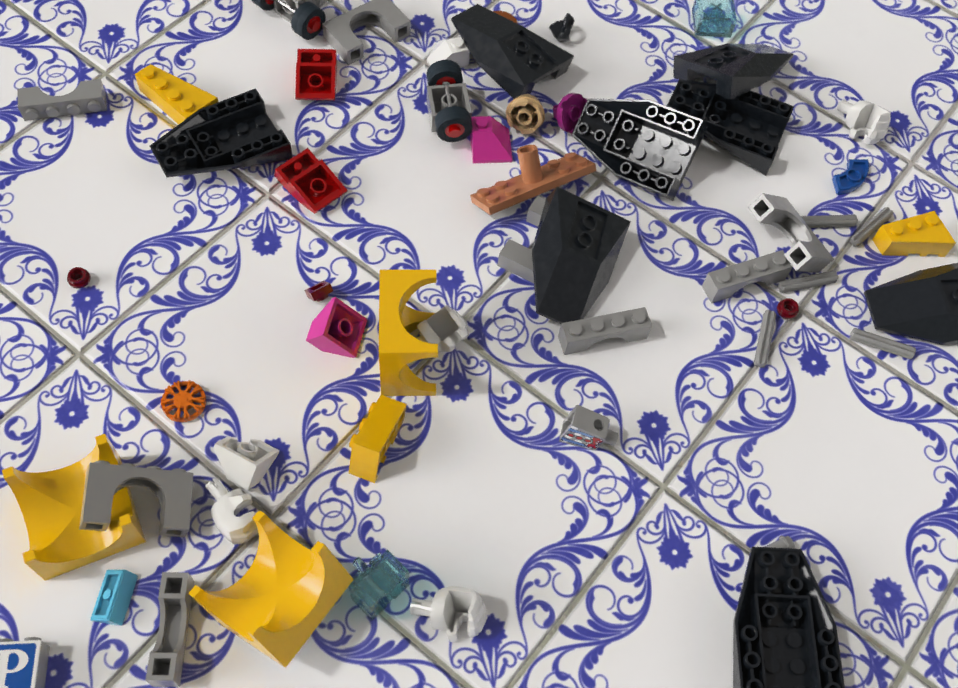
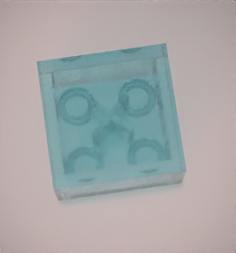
M734 0L694 1L692 16L695 36L731 38L737 22Z

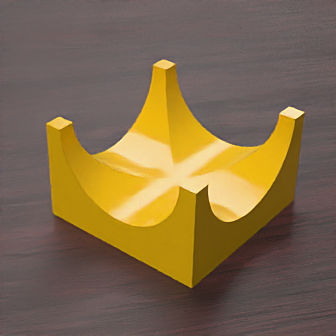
M380 270L379 368L381 395L436 396V383L421 380L407 365L416 360L438 357V344L423 342L410 334L418 329L417 325L425 319L427 320L435 313L422 312L406 306L407 301L415 291L426 284L436 283V270Z
M106 434L96 436V445L92 452L82 460L67 467L39 473L23 472L15 469L13 466L2 470L4 480L10 486L19 504L28 532L30 550L22 553L24 563L44 581L146 542L129 486L120 489L113 496L111 520L107 531L79 529L86 470L89 463L107 461L113 465L122 464L119 454Z
M258 511L252 518L257 525L259 533L258 550L252 565L245 575L226 589L206 591L195 585L188 594L223 627L286 668L354 579L325 544L317 541L310 550L286 534L265 513Z

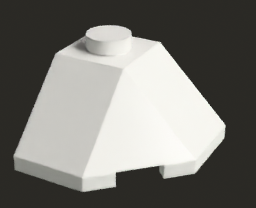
M461 36L440 40L427 57V62L430 66L439 60H452L460 68L469 66L470 51Z
M227 436L215 443L214 450L226 478L235 483L237 487L249 490L262 480L280 450L261 440L250 439L249 443L237 442V437Z

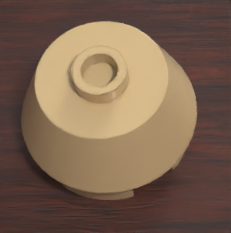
M523 94L508 104L506 118L511 128L513 127L521 131V134H530L543 124L545 112L537 97L531 94Z

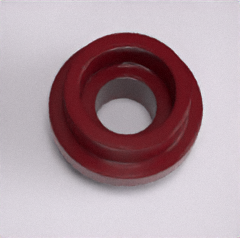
M81 267L72 268L68 272L67 282L73 288H83L91 280L89 272Z
M791 298L781 300L777 305V312L785 319H793L799 312L798 303Z

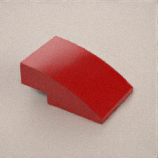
M297 49L295 99L335 100L337 82L336 49Z
M309 148L275 169V178L297 201L314 214L348 191L323 160L319 161Z

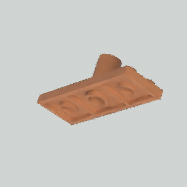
M525 145L517 149L521 175L506 181L496 182L494 186L479 189L477 193L470 195L473 204L489 215H492L596 171V165L590 160L571 152L565 154L560 159L550 160L547 164L541 166L537 146Z

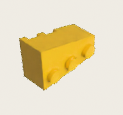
M935 211L884 224L872 239L880 253L886 256H908V254L927 256L928 254H938L939 257H945L956 244Z
M380 395L376 403L372 402L368 411V417L362 419L358 434H353L349 443V447L352 448L349 474L372 483L376 482L378 466L380 463L384 464L387 458L384 454L389 445H393L404 421L407 404L384 395Z

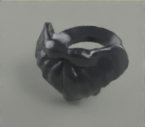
M567 13L563 20L556 21L549 26L556 40H569V34L575 20Z

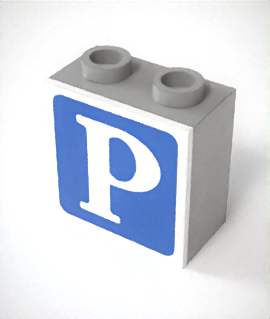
M26 637L24 641H14L7 638L0 639V688H45L50 646L38 637Z

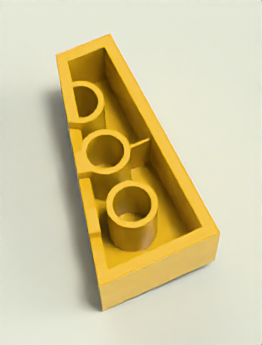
M151 64L134 74L139 90L178 125L198 110L218 103L216 96Z

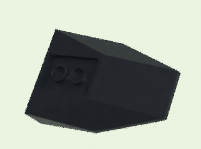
M479 4L457 14L451 19L476 63L513 99L523 94H531L534 85L549 75L556 79L566 73L574 58V55L525 27Z
M728 43L674 56L673 78L693 81L705 75L710 76L711 79H716V94L723 96L725 99H734L736 96L747 93L749 90L770 81L793 58L794 54L765 44Z
M680 79L667 104L669 108L703 120L708 125L705 133L708 138L765 176L772 165L782 134L794 109L792 105L751 90L736 96L734 99H725L723 96L716 94L715 83Z
M256 88L198 110L150 145V149L166 178L236 169L293 158L289 140L282 129L277 131L266 113L264 101Z
M588 99L572 136L614 175L673 201L707 131L708 125L699 118L651 100Z
M556 187L546 198L532 247L536 313L560 324L584 319L610 280L631 221L562 188Z
M958 263L919 270L864 292L876 330L941 345L958 344Z
M751 548L733 621V688H845L837 627L802 549Z

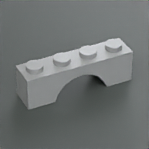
M101 79L80 81L75 90L62 96L47 95L41 91L39 86L17 89L18 109L24 121L107 111L106 92Z
M781 250L708 272L702 288L710 302L714 303L730 298L739 289L754 282L763 281L768 286L783 281L787 278L793 266L784 256V251Z
M643 307L561 323L558 338L563 354L567 355L585 351L596 342L608 338H622L626 343L647 339L652 323L646 308Z
M162 572L158 596L160 605L159 631L156 644L149 654L145 680L153 687H180L192 597L188 593L194 587L195 582L189 573Z

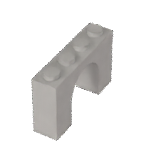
M372 0L322 23L325 40L333 49H336V52L347 65L364 58L363 43L353 33L355 29L361 26L374 25L380 27L394 42L410 36V20L391 0Z
M763 193L748 207L759 223L775 226L790 239L794 246L784 256L796 271L819 273L834 260L787 198Z
M539 195L535 198L528 209L526 222L537 227L539 226L546 198ZM508 239L499 253L497 266L534 283L532 249Z
M107 461L89 463L85 477L80 530L107 531L111 520L114 494L127 486H142L151 490L160 502L159 535L185 537L190 529L193 473L179 468L172 470H162L158 466L142 468L136 467V465L131 463L113 465Z

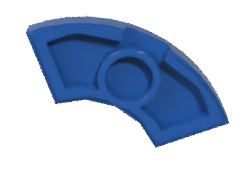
M849 159L847 170L842 174L834 175L832 181L836 195L850 193L862 185L869 172L868 159Z

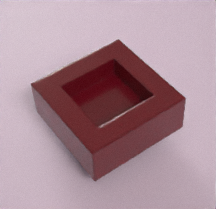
M322 281L304 291L309 299L319 302L328 298V294L333 292L330 283Z

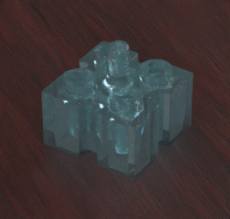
M388 549L383 554L378 553L369 562L371 567L360 557H357L352 562V565L358 572L352 577L354 580L349 585L351 599L371 621L387 607L391 600L398 597L409 586V571Z

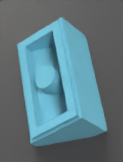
M107 570L90 620L99 623L122 625L138 576L127 570Z

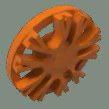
M191 380L174 382L173 385L165 389L161 398V407L164 414L175 422L194 420L203 412L206 406V395L203 389L194 381L191 382ZM187 386L184 391L181 390V387ZM177 389L179 393L175 394L173 390ZM201 393L202 397H193L195 394ZM169 394H171V395L174 396V397L171 398V399H167V397L169 396ZM177 408V411L174 414V416L169 413L171 410ZM194 408L196 412L189 415L187 411ZM181 411H184V417H180Z

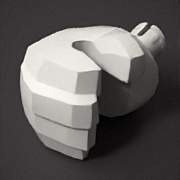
M845 99L839 102L837 110L846 114L845 123L850 129L849 137L855 140L859 136H864V143L876 144L885 137L891 121V113L888 110L862 100L854 105Z
M446 305L430 318L417 325L420 331V336L417 339L427 343L438 344V352H451L455 349L456 343L469 336L466 328L468 323L456 310Z
M218 477L212 479L214 485L209 481L205 488L217 501L211 509L215 526L233 544L248 542L258 533L257 525L252 519L255 512H248L240 517H236V515L243 508L252 504L251 495L243 494L240 488L229 492Z
M459 586L444 587L438 590L433 601L413 598L410 604L411 615L430 617L432 628L446 631L450 642H458L459 627L463 622H467V632L469 638H472L482 631L488 618L485 604L480 594L475 590Z

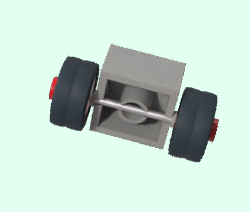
M252 0L254 4L263 10L269 11L275 8V12L291 23L293 31L306 40L315 38L323 28L322 23L326 20L325 12L316 5L315 0Z
M439 60L430 65L426 74L428 81L426 103L431 131L437 132L438 137L443 141L458 142L467 138L472 132V111L466 83H463L461 68L456 62L452 60Z

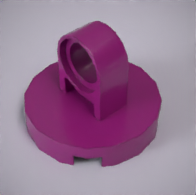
M569 93L562 98L559 104L552 107L553 116L557 119L558 126L565 132L573 133L585 107L587 98H584L581 94Z

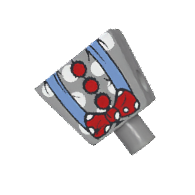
M576 405L563 421L559 442L596 450L602 443L614 446L618 439V432L608 429L610 422L608 417Z

